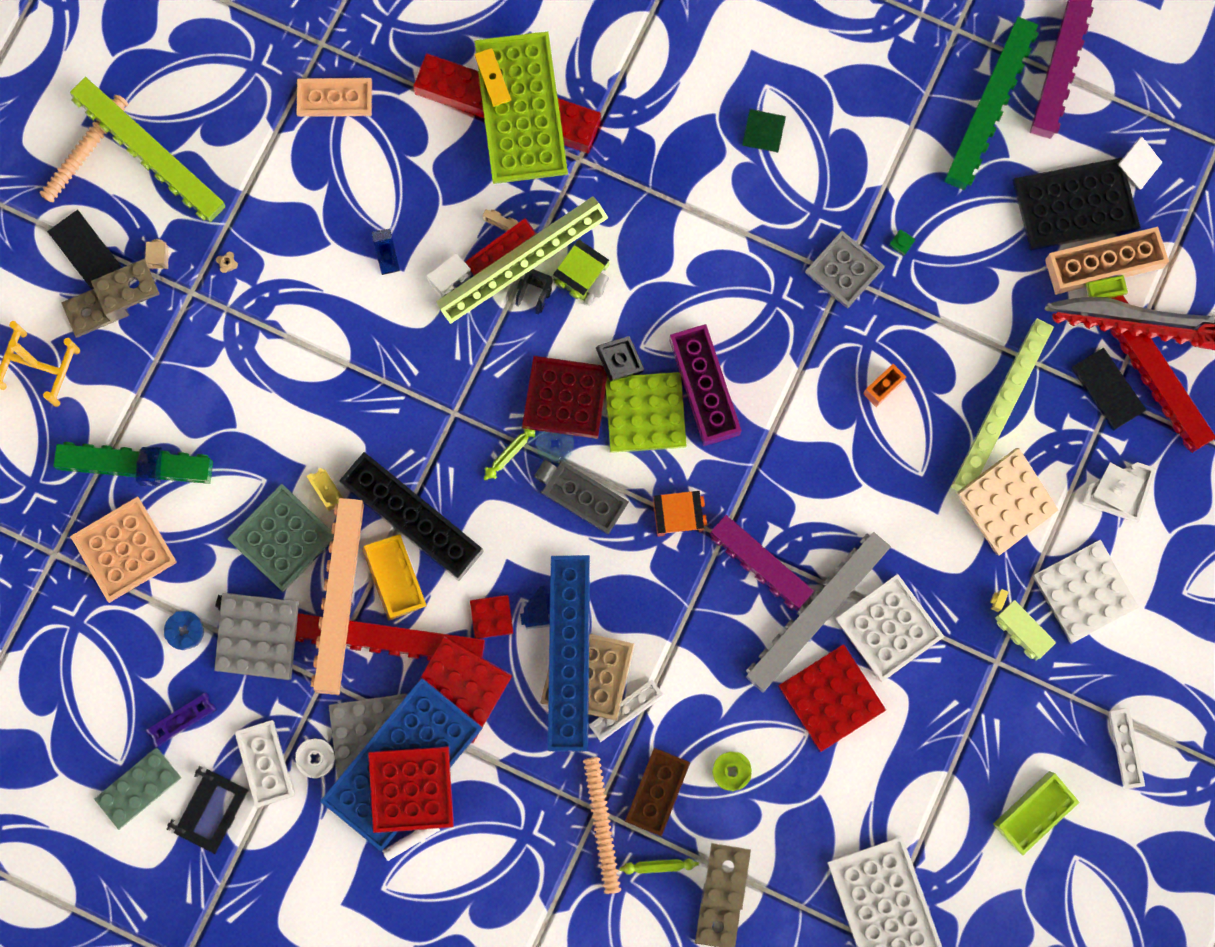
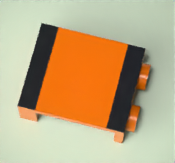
M700 491L653 496L657 537L673 532L704 531V526H707L706 514L702 515V507H705L704 496H700Z

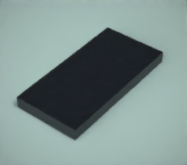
M76 210L47 231L91 290L94 289L91 281L122 268L79 210Z
M1104 347L1071 368L1113 431L1146 411V408Z

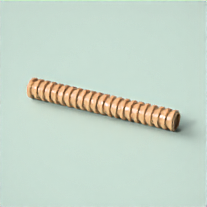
M114 95V100H111L124 111V107L128 106V102L121 96ZM93 122V127H89L90 131H86V136H82L83 140H79V145L75 146L76 149H72V154L68 155L69 158H65V163L61 164L62 167L57 169L58 172L54 173L55 176L51 177V181H48L47 186L43 187L44 190L39 192L44 199L52 203L55 201L54 198L58 197L57 194L62 192L61 189L65 188L64 185L68 184V180H71L72 175L76 174L75 171L79 170V165H83L82 161H86V156H90L89 152H93V147L96 148L97 146L96 143H100L99 139H103V134H106V132L99 126L100 122Z
M592 757L583 760V763L586 765L584 769H586L585 775L588 777L586 782L589 784L587 788L590 790L588 794H590L589 800L592 802L590 806H592L591 812H593L592 819L595 821L593 825H595L596 844L598 843L597 850H599L598 856H600L599 862H601L600 868H602L601 875H603L602 881H604L603 887H605L604 894L618 893L621 891V888H619L620 882H618L619 875L616 873L618 869H616L617 863H615L616 857H614L615 850L612 848L614 844H612L613 838H611L612 832H610L611 826H609L610 819H608L609 813H607L608 807H606L607 801H605L606 795H604L605 788H603L604 782H602L600 758Z

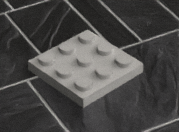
M841 231L809 266L805 273L848 309L885 266L845 232Z

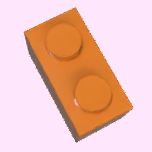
M892 364L866 388L863 395L877 407L904 382L906 376Z

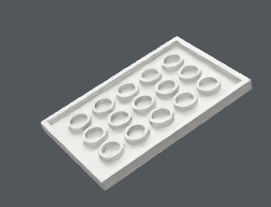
M903 837L827 862L857 947H942Z

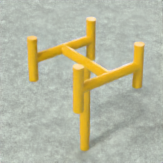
M11 321L9 326L14 331L0 364V389L5 390L7 388L3 379L10 361H14L57 375L51 392H44L43 397L54 407L60 406V401L57 399L59 390L73 353L79 354L80 348L70 338H65L64 344L67 346V350L60 368L39 362L17 343L19 337L24 338L27 336V332L16 321Z

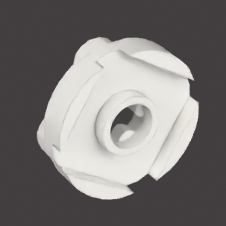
M322 739L304 741L296 751L297 769L309 778L317 779L326 776L333 769L335 763V754L332 746ZM312 754H314V755L319 754V755H320V757H319L320 762H319V763L314 762V763L312 764V763H311L312 757H310V756H311Z

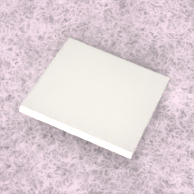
M1139 137L1118 165L1135 186L1141 190L1161 165L1162 161L1143 137Z
M1110 462L1093 496L1128 514L1145 480Z

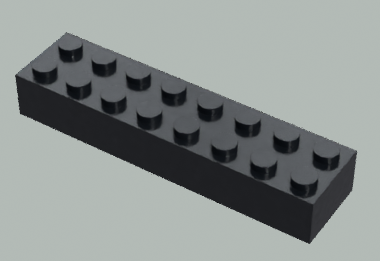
M363 452L339 480L344 488L359 500H362L366 506L458 581L462 579L483 554L482 547L367 453Z

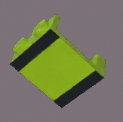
M578 239L554 272V284L561 289L565 288L570 291L569 294L578 300L580 298L584 301L587 291L603 270L606 271L609 267L610 260Z

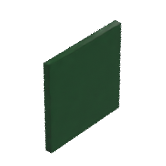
M750 109L742 145L778 153L786 116Z

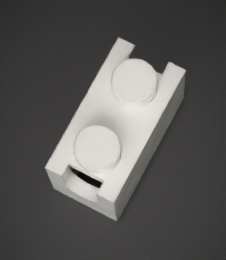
M455 253L428 274L427 278L430 284L443 297L454 290L460 283L463 284L469 280L472 274L468 265Z

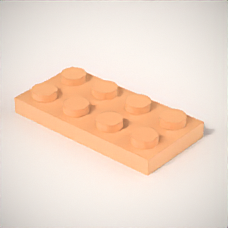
M297 79V116H372V79Z

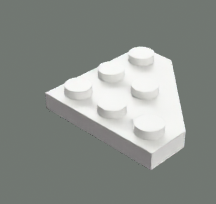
M1137 462L1124 469L1145 480L1128 514L1093 496L1100 481L1088 486L1083 501L1084 505L1138 523L1156 468Z

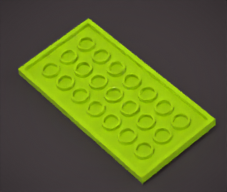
M549 31L474 40L476 53L490 48L493 49L511 101L493 107L478 67L493 184L568 175Z

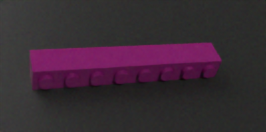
M1093 0L1067 1L1030 129L1032 134L1051 139L1054 133L1057 134L1060 129L1061 123H1058V120L1064 114L1066 106H1063L1064 100L1067 101L1070 94L1068 85L1069 83L1072 84L1075 73L1072 71L1074 67H1077L1080 59L1077 54L1078 50L1081 51L1085 40H1082V36L1087 33L1089 24L1086 22L1088 18H1091L1094 7H1091Z

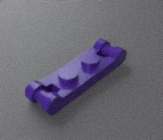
M208 694L200 695L148 728L146 732L148 736L153 738L154 746L160 747L166 741L215 712L217 709L214 704L210 703ZM202 704L205 709L199 711L197 706ZM160 729H163L165 733L163 736H160L158 733Z

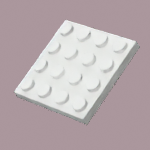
M1101 540L1033 575L1035 582L1071 644L1139 608Z
M898 574L835 619L880 682L886 680L944 638V635Z

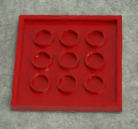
M444 636L421 678L426 680L483 727L509 683L512 674Z
M844 644L778 685L820 752L886 711V708Z
M449 746L369 752L373 833L454 827Z

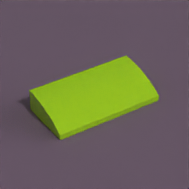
M1049 771L998 818L993 825L1023 856L1080 802L1056 773Z

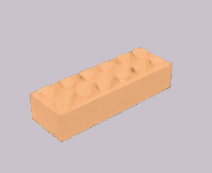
M1154 227L1053 252L1047 256L1045 262L1055 295L1085 288V284L1091 281L1124 275V278L1162 269L1169 260L1159 228Z

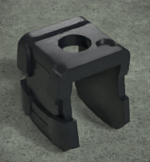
M534 269L527 272L524 279H520L518 282L515 305L519 307L528 285L531 284L543 289L538 298L535 311L537 315L542 313L546 304V298H550L552 292L553 278Z

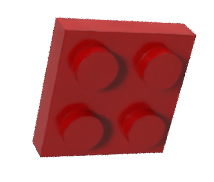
M508 595L470 600L474 636L476 639L514 634Z

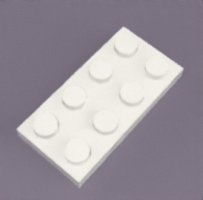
M274 720L235 731L255 808L294 797V791Z

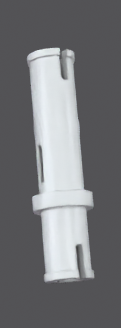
M440 828L415 830L382 851L389 861L415 844L423 843L427 837L440 831Z

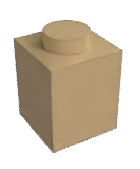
M159 239L146 242L145 260L149 269H168V245Z

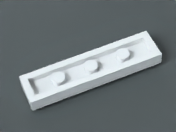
M650 680L621 701L617 721L599 717L589 724V727L599 741L602 742L664 697V694L655 682Z
M1130 708L1109 711L1123 788L1144 787L1145 783Z

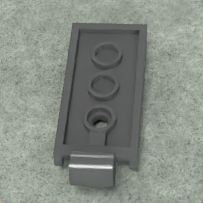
M544 460L534 475L537 480L546 484L545 488L540 492L541 494L608 535L629 503L626 499L564 461H560L559 466L556 467ZM568 485L573 486L572 492L566 490Z

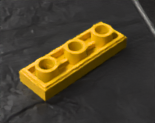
M490 48L475 53L474 56L493 107L511 101L493 49Z

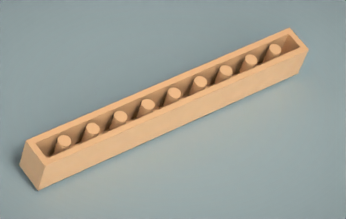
M339 498L338 504H335L334 515H337L336 523H332L334 539L329 544V553L332 554L331 560L327 561L326 571L329 572V577L324 582V591H327L326 598H322L321 609L324 610L323 617L319 619L321 636H318L316 641V648H319L318 656L314 657L316 674L312 675L311 687H314L316 693L340 694L364 510L362 500Z

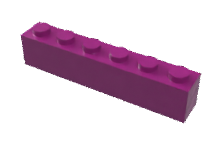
M727 515L711 531V540L717 546L722 545L727 549L725 552L734 559L736 557L746 571L749 572L751 570L756 575L757 581L761 584L766 583L770 587L769 590L776 597L780 595L785 600L784 604L791 610L795 608L798 611L814 592L813 589Z

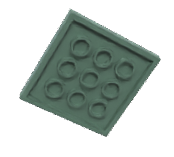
M281 484L228 537V540L284 592L329 546L330 541L334 539V534L295 495Z

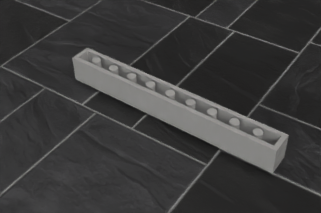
M875 532L871 535L866 534L861 539L860 543L862 545L859 549L853 548L847 555L850 559L845 564L841 562L835 569L837 574L833 578L829 576L822 584L824 586L821 592L816 590L809 598L812 602L808 607L805 605L801 607L797 612L799 617L795 621L791 619L784 627L786 632L782 636L778 634L772 640L774 645L771 649L765 648L758 656L761 660L757 665L753 662L746 670L748 675L745 678L762 693L891 548Z

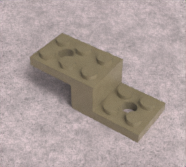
M142 259L91 281L94 289L61 303L74 335L78 338L129 316L127 308L155 297L160 293L146 260ZM138 280L139 285L136 288H130V282ZM84 309H91L90 316H82Z
M711 843L695 944L712 947H735L740 910L743 909L751 849ZM727 860L731 861L734 865L731 872H725L722 868L723 863ZM721 921L723 930L718 933L714 932L712 929L713 922Z

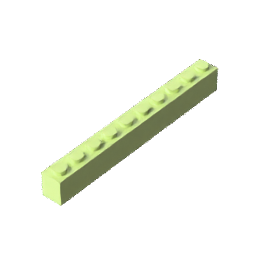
M592 196L436 301L440 310L449 323H453L608 219L606 213Z
M1038 318L1031 325L951 488L960 491L981 474L1054 326Z

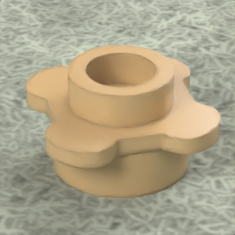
M227 252L226 255L216 258L222 273H227L238 267L232 252Z

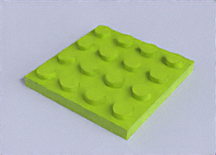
M680 372L632 375L610 382L607 377L606 399L610 453L687 447Z

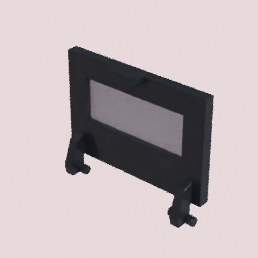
M199 766L195 771L194 777L198 778L199 775L203 777L178 825L173 824L175 820L171 819L167 824L166 830L170 831L172 828L175 830L174 834L216 854L249 790L208 769L204 773L201 771L203 767Z

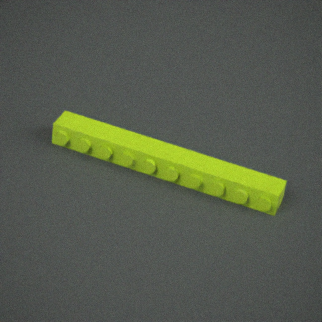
M86 76L70 91L71 101L78 108L82 106L86 110L85 114L90 119H96L100 122L99 126L106 133L111 132L114 135L112 138L120 146L124 144L128 148L126 151L133 158L137 156L141 160V165L149 171L151 169L155 172L154 176L161 183L166 182L169 185L168 189L175 196L179 194L183 198L182 202L188 208L193 207L197 211L196 215L204 221L206 219L211 223L225 208L224 202Z

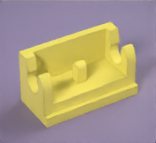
M319 468L317 473H310L306 476L328 511L334 509L335 504L339 502V498L343 497L326 470Z

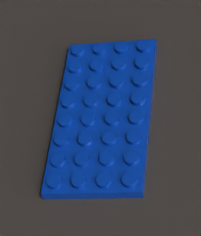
M421 678L320 802L382 852L398 831L373 833L369 752L449 746L451 768L483 727L426 680Z

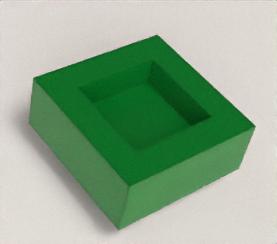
M900 229L889 246L905 256L916 239Z

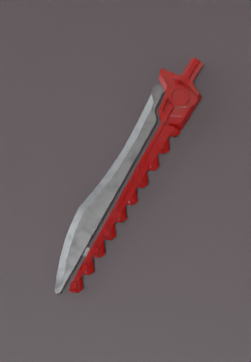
M1104 297L1072 298L1048 303L1045 306L1046 311L1057 312L1052 314V318L1058 324L1067 320L1072 326L1083 323L1088 329L1099 326L1104 332L1113 328L1118 334L1129 331L1131 335L1136 337L1142 333L1148 339L1160 336L1164 342L1175 339L1180 345L1189 341L1194 347L1215 351V315L1202 316L1161 312ZM1202 325L1199 329L1193 330L1197 326Z

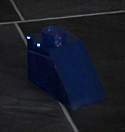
M391 229L372 232L381 274L385 275L400 271Z
M161 447L141 448L136 464V482L140 486H160Z
M540 586L523 608L524 613L520 614L521 624L526 626V630L549 627L544 586Z

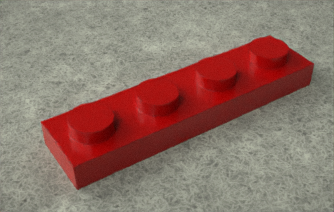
M524 218L465 261V263L475 276L537 233L528 220Z

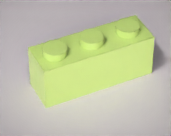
M1015 600L995 617L997 625L1003 631L1007 630L1011 635V640L1017 645L1020 644L1025 649L1024 653L1030 659H1040L1056 644Z

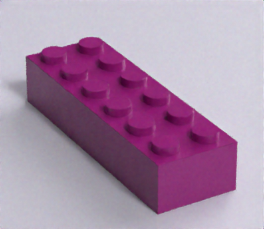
M707 324L671 334L669 342L703 446L740 436L742 430Z

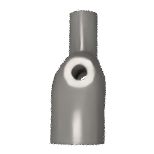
M601 273L587 291L583 302L584 305L590 306L594 297H602L609 280L607 275Z

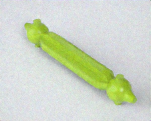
M524 429V433L519 434L495 459L492 467L488 468L486 466L484 468L485 476L483 479L485 481L489 478L496 479V472L504 468L527 443L528 438L536 437L535 430Z
M690 858L684 861L672 859L642 861L636 864L628 862L620 867L619 871L630 875L634 872L645 874L674 872L682 869L692 870L699 865V862L693 861Z

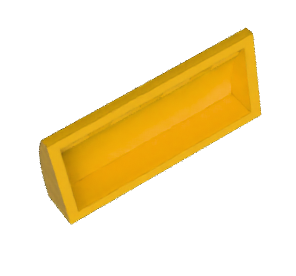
M400 534L363 546L362 551L388 621L427 606Z

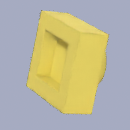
M1003 589L999 590L998 593L994 592L990 601L993 604L991 609L997 612L1002 610L1009 592Z

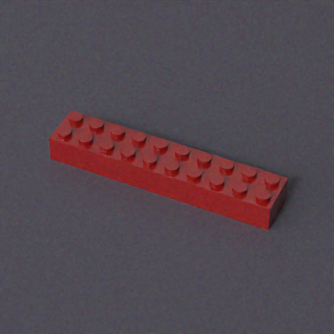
M426 53L413 86L415 95L484 118L479 72ZM558 98L564 146L589 154L601 122V112Z

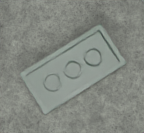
M156 747L94 798V800L116 828L120 830L182 779V777L159 748Z

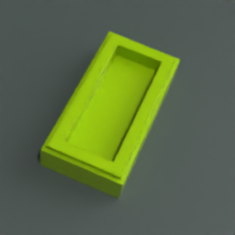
M1124 275L1091 281L1085 284L1089 297L1112 298L1128 294Z

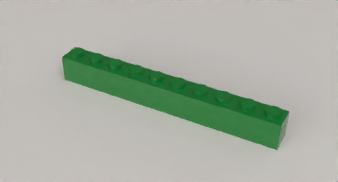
M1019 16L1017 17L944 182L962 190H965L967 185H972L975 178L973 171L974 169L978 170L981 165V153L985 154L988 149L989 143H987L989 137H993L997 128L994 127L996 121H1000L1004 111H1001L1003 105H1007L1011 97L1008 95L1010 89L1014 90L1018 81L1015 79L1016 74H1021L1025 65L1022 61L1024 58H1028L1032 49L1029 45L1031 42L1034 43L1038 36V32H1036L1038 24Z

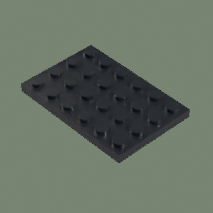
M1123 158L1014 178L1013 185L1030 251L1139 230L1140 223L1127 174L1118 165Z

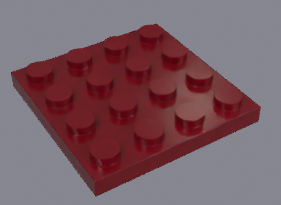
M533 356L522 428L598 439L607 382V374L603 365Z

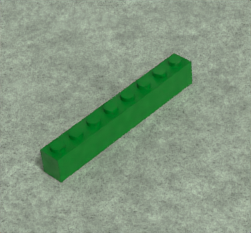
M63 442V445H56L53 467L60 471L211 484L213 461L205 454H197V457H194L184 452L172 455L168 451L151 453V450L148 449L132 451V448L121 447L120 450H117L107 445L95 448L92 444L75 446V443Z

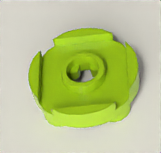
M739 752L723 753L713 764L712 774L716 784L727 791H736L744 788L749 783L752 775L750 761ZM735 766L737 768L735 771L737 775L728 776L729 771L727 768Z

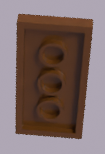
M654 748L625 822L662 837L691 762Z

